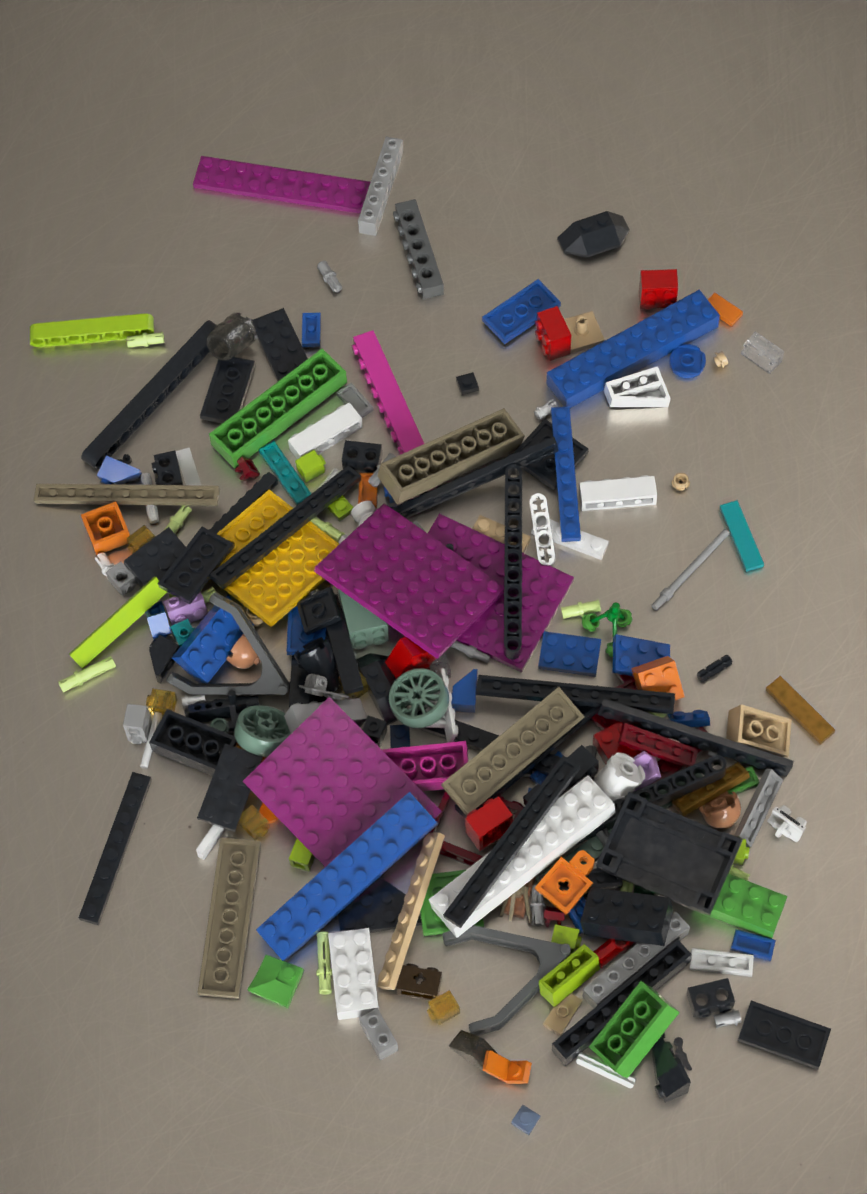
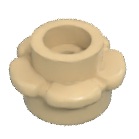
M723 351L715 352L716 356L713 359L717 367L722 366L724 368V366L729 364Z
M677 473L673 477L671 484L677 490L682 491L690 486V481L685 473Z

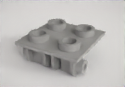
M309 674L306 677L304 686L299 685V687L305 688V693L317 696H325L341 700V697H349L336 692L326 691L327 679L315 674Z

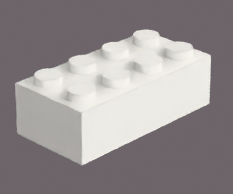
M369 928L328 933L338 1020L362 1017L376 1008L379 1010Z

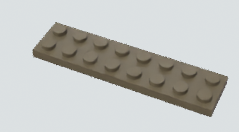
M558 687L444 781L441 786L467 816L469 812L480 806L580 722L584 716L561 688Z
M220 837L198 995L239 999L261 847L260 841Z

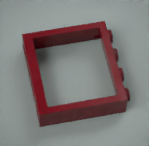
M446 791L438 806L442 813L435 818L438 825L451 798ZM500 795L499 797L510 812L515 814L514 821L524 806L517 801H508ZM436 825L429 833H434L438 825ZM443 841L439 852L440 855L470 867L483 857Z

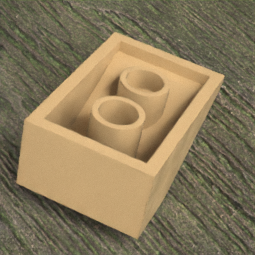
M741 704L728 712L726 739L780 757H789L792 719Z

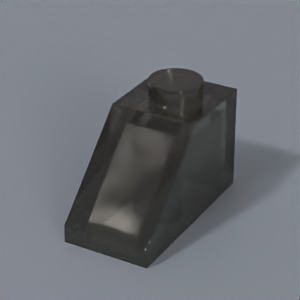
M460 1030L449 1044L453 1051L473 1066L482 1070L486 1051L491 1050L497 1053L485 1039Z

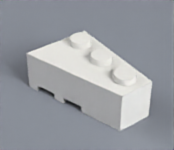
M658 366L606 382L604 393L610 407H668L671 400Z

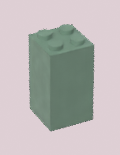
M336 587L352 648L363 649L369 645H381L389 641L387 623Z

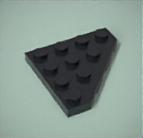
M379 877L338 914L340 932L369 928L370 933L396 929L398 916L401 913L406 894ZM420 914L416 926L422 925Z

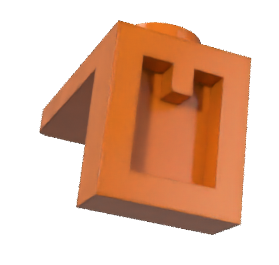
M487 1050L483 1071L508 1084H528L532 1063L527 1060L510 1061L491 1050Z

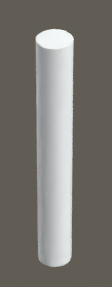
M154 713L140 765L141 768H148L152 754L149 741L161 721L162 713Z

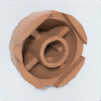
M244 634L231 650L233 653L232 657H227V661L230 664L241 669L250 668L253 664L257 666L261 662Z
M728 791L699 808L707 824L723 829H728L734 825L741 813V804L735 792L732 791L733 794H728Z

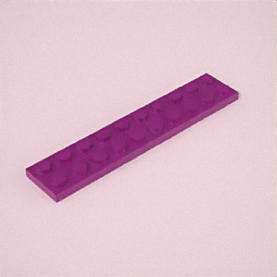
M201 156L193 187L361 213L371 182Z

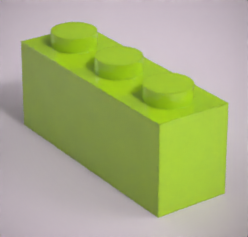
M583 944L538 981L540 995L553 1007L558 1005L600 970L598 955Z

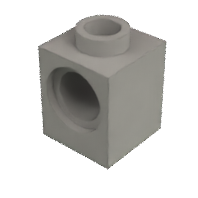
M121 561L106 572L108 581L122 596L133 591L137 585L135 576Z

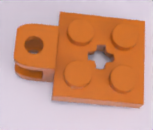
M584 850L576 853L569 863L560 857L536 885L535 890L567 915L593 885V882L587 876L593 870L595 859ZM559 882H568L567 887L569 889L560 890Z

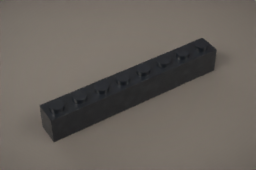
M677 939L552 1043L553 1053L565 1066L569 1064L580 1052H583L591 1045L640 981L656 991L690 963L692 954Z

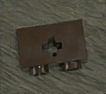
M408 963L403 965L396 987L397 994L438 1002L442 972L433 967L423 969L418 968L419 966ZM419 978L423 979V981H421V984H417Z

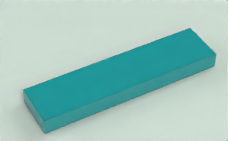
M275 441L258 449L259 454L296 506L312 494Z
M738 500L720 505L719 509L745 571L748 572L764 567L763 559Z

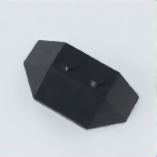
M605 211L573 222L557 237L563 253L590 257L620 247L630 229L622 215Z
M369 653L356 659L361 679L380 716L389 725L398 721L389 704V692L396 678L385 663L389 656Z

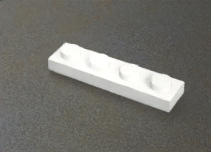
M539 516L536 519V523L539 526H543L547 522V519L543 516ZM550 519L554 543L602 560L609 544L608 540L580 530L581 541L562 542L560 523ZM532 528V530H531V534H533V535H534V528ZM546 534L540 536L541 538L549 540V536Z

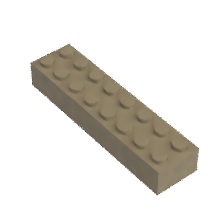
M505 408L381 463L377 477L398 505L515 451L522 444L525 435Z

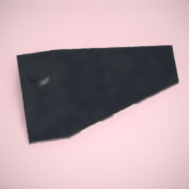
M292 655L289 708L296 703L324 702L327 697L305 693V688L299 687V685H305L306 677L309 674L298 664L294 655Z
M663 1033L651 1049L656 1081L655 1091L658 1097H662L666 1103L688 1093L691 1081L679 1057L674 1058L675 1055L671 1043L664 1041L665 1033Z

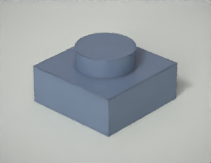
M522 1105L511 1121V1124L527 1135H530L541 1116L525 1105Z

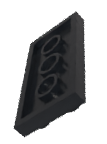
M284 308L250 320L251 326L256 333L277 381L308 359Z
M219 355L200 413V419L224 423L242 409L256 365L255 361Z
M202 526L158 582V586L184 602L191 604L209 581L210 574L221 565L234 548V544Z
M225 744L197 819L236 832L251 792L243 780L261 764L263 757Z
M751 1000L738 1041L819 1069L831 1028Z

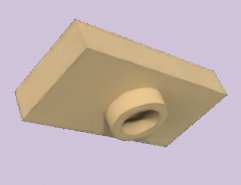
M571 993L553 1007L543 1026L561 1036L583 1000Z

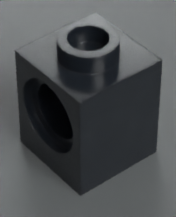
M368 715L362 730L380 748L387 733V722Z

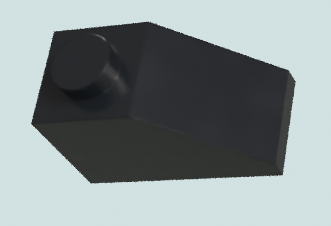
M161 635L156 640H153L149 647L155 676L160 684L174 665L175 661L172 657L180 648L178 644Z

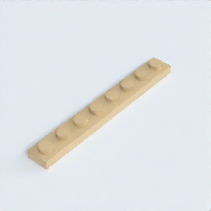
M439 832L428 833L423 840V846L417 858V865L410 879V886L404 897L401 913L398 916L396 929L392 934V941L385 955L382 971L378 977L377 987L381 989L395 990L445 835Z

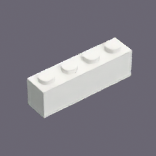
M350 403L342 405L333 413L323 416L320 421L307 426L302 432L292 435L288 440L289 449L297 459L313 450L320 454L363 427L362 417Z
M643 475L636 478L623 477L614 480L603 479L602 481L587 480L580 482L581 511L656 505L657 490L655 476Z

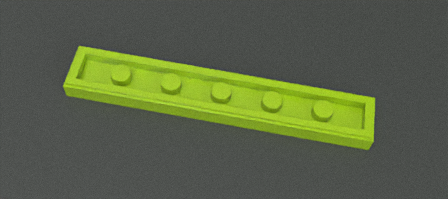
M153 577L69 653L82 669L167 593V591L158 586L159 580L157 577Z

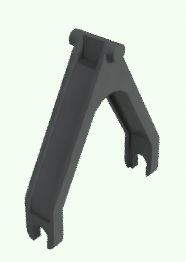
M214 592L209 601L232 614L262 662L263 670L261 677L253 683L196 684L172 672L166 681L191 695H228V692L231 690L235 691L236 695H285L290 689V682L283 674L241 606Z
M475 925L458 938L451 931L442 934L446 946L476 940L530 952L540 963L538 973L495 1016L469 1024L471 1037L501 1029L540 991L538 981L571 955V948L568 944H558Z

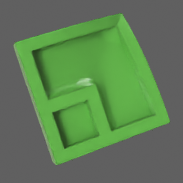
M265 955L257 974L247 990L266 1000L289 1008L304 969Z

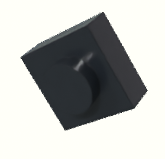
M474 372L456 377L461 396L479 391Z

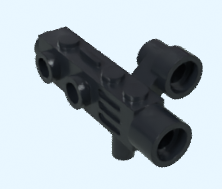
M231 690L228 692L227 699H215L203 703L196 702L188 705V709H185L184 712L186 717L198 722L213 721L216 718H231L232 721H228L229 732L232 733L241 711L245 708L259 705L258 695L236 697L235 691Z

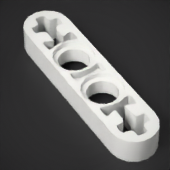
M536 493L530 498V508L538 560L542 565L552 566L556 561L548 502L543 494ZM537 498L544 501V503H541V510H546V512L534 513V511H538L537 505L534 504ZM539 516H544L547 522L545 525L539 526L536 523V519ZM546 534L549 536L547 544L539 542L541 535ZM551 546V549H547L549 556H552V558H550L549 562L546 563L545 560H542V557H545L544 550L540 551V548H548Z

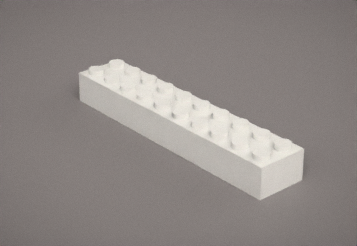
M586 776L558 798L462 928L445 919L443 914L489 853L428 899L431 908L458 938L616 813L614 803L589 776Z

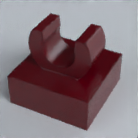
M241 457L237 461L239 466L235 469V472L240 474L243 471V475L239 478L240 480L246 481L249 477L256 479L260 475L252 460Z
M546 906L544 911V918L547 919L546 927L549 928L550 921L552 920L556 921L557 925H561V921L565 919V914L556 907Z

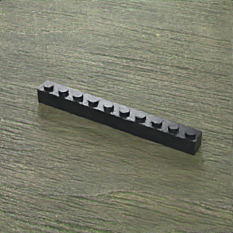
M270 472L264 474L261 480L256 482L253 488L248 490L208 530L217 534L269 489L272 491L278 485L277 477Z

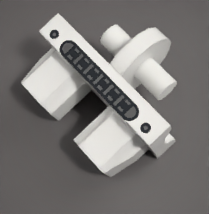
M785 805L780 808L776 806L767 822L777 830L775 834L777 838L783 834L797 843L806 828L807 821L802 817H797L796 820L790 817L791 811Z

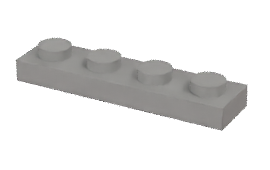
M772 769L765 770L734 836L740 839H746V847H752L783 782V779Z

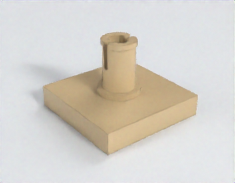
M593 311L564 319L571 333V353L592 348L605 341Z

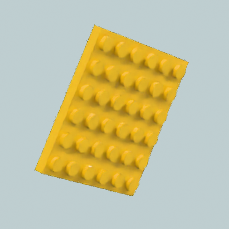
M270 489L217 533V535L234 544V548L221 565L291 511L293 507ZM309 521L224 590L272 627L292 610L300 600L308 596L325 581L323 577L314 572L315 566L333 551L339 543Z

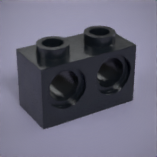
M345 440L342 468L350 466L354 470L374 473L377 470V465H381L382 444Z
M176 451L153 455L155 462L151 463L153 473L158 474V478H155L156 485H183Z
M728 978L688 987L686 994L693 1017L705 1018L717 1011L719 1013H726L734 1007L735 999ZM724 994L727 999L721 1001L717 999L716 995ZM702 998L707 1004L701 1006L697 1004L696 1000Z

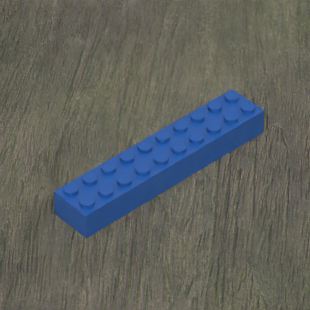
M699 289L548 371L546 384L563 407L570 406L572 408L603 391L606 382L634 374L667 356L678 346L688 344L716 329L719 325L720 315Z
M410 792L407 793L261 924L256 931L282 961L288 960L438 823Z

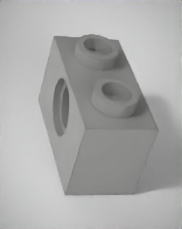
M127 704L123 727L128 741L134 744L147 743L152 724L147 706Z
M378 1008L359 1018L360 1025L380 1060L398 1051V1044Z

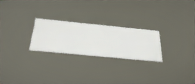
M190 448L176 451L185 484L201 485Z

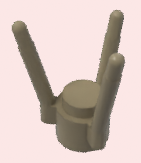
M524 885L510 896L508 920L510 922L513 920L515 899L521 898L523 894L528 923L531 924L528 887ZM509 897L502 903L501 911L499 914L500 917H503L505 906L508 902Z

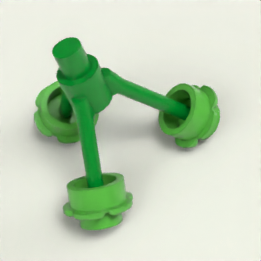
M615 602L609 610L599 616L594 613L583 615L582 625L585 629L593 632L599 626V620L607 617L612 622V642L607 643L605 652L610 657H613V637L617 634V624L621 628L630 625L632 613L627 609H620V604Z

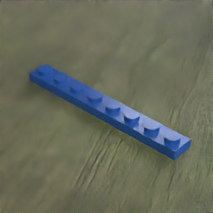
M570 406L551 407L553 437L558 446V452L554 453L561 541H581Z

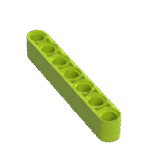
M133 314L35 323L30 326V345L33 347H49L125 340L128 336H138L143 333L153 334L154 317L151 314Z

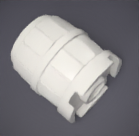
M624 753L612 755L594 780L612 802L617 799H625V796L629 792L633 793L636 787L645 779V772L641 765L637 767L633 763L635 759Z

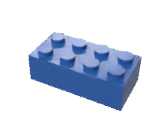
M214 605L173 655L172 659L198 683H208L227 660V657L232 654L233 646L244 633L231 613Z

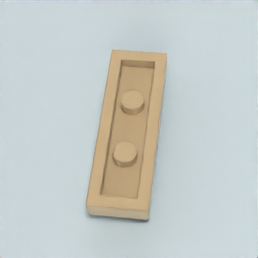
M479 515L472 529L504 544L505 525ZM522 533V553L525 552L531 540V536ZM510 542L509 544H511V545H516L517 543H516V542Z

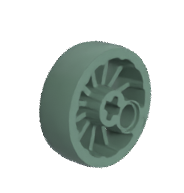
M413 669L405 672L395 680L389 692V704L395 717L402 724L411 728H424L439 721L446 713L449 706V692L443 679L435 672L428 669ZM430 701H438V702L434 705V704L431 703ZM428 707L432 708L428 712L425 711ZM419 711H422L423 714L417 715Z
M262 705L245 708L239 714L234 728V736L237 743L252 754L268 757L291 735L284 717L285 713L276 708Z

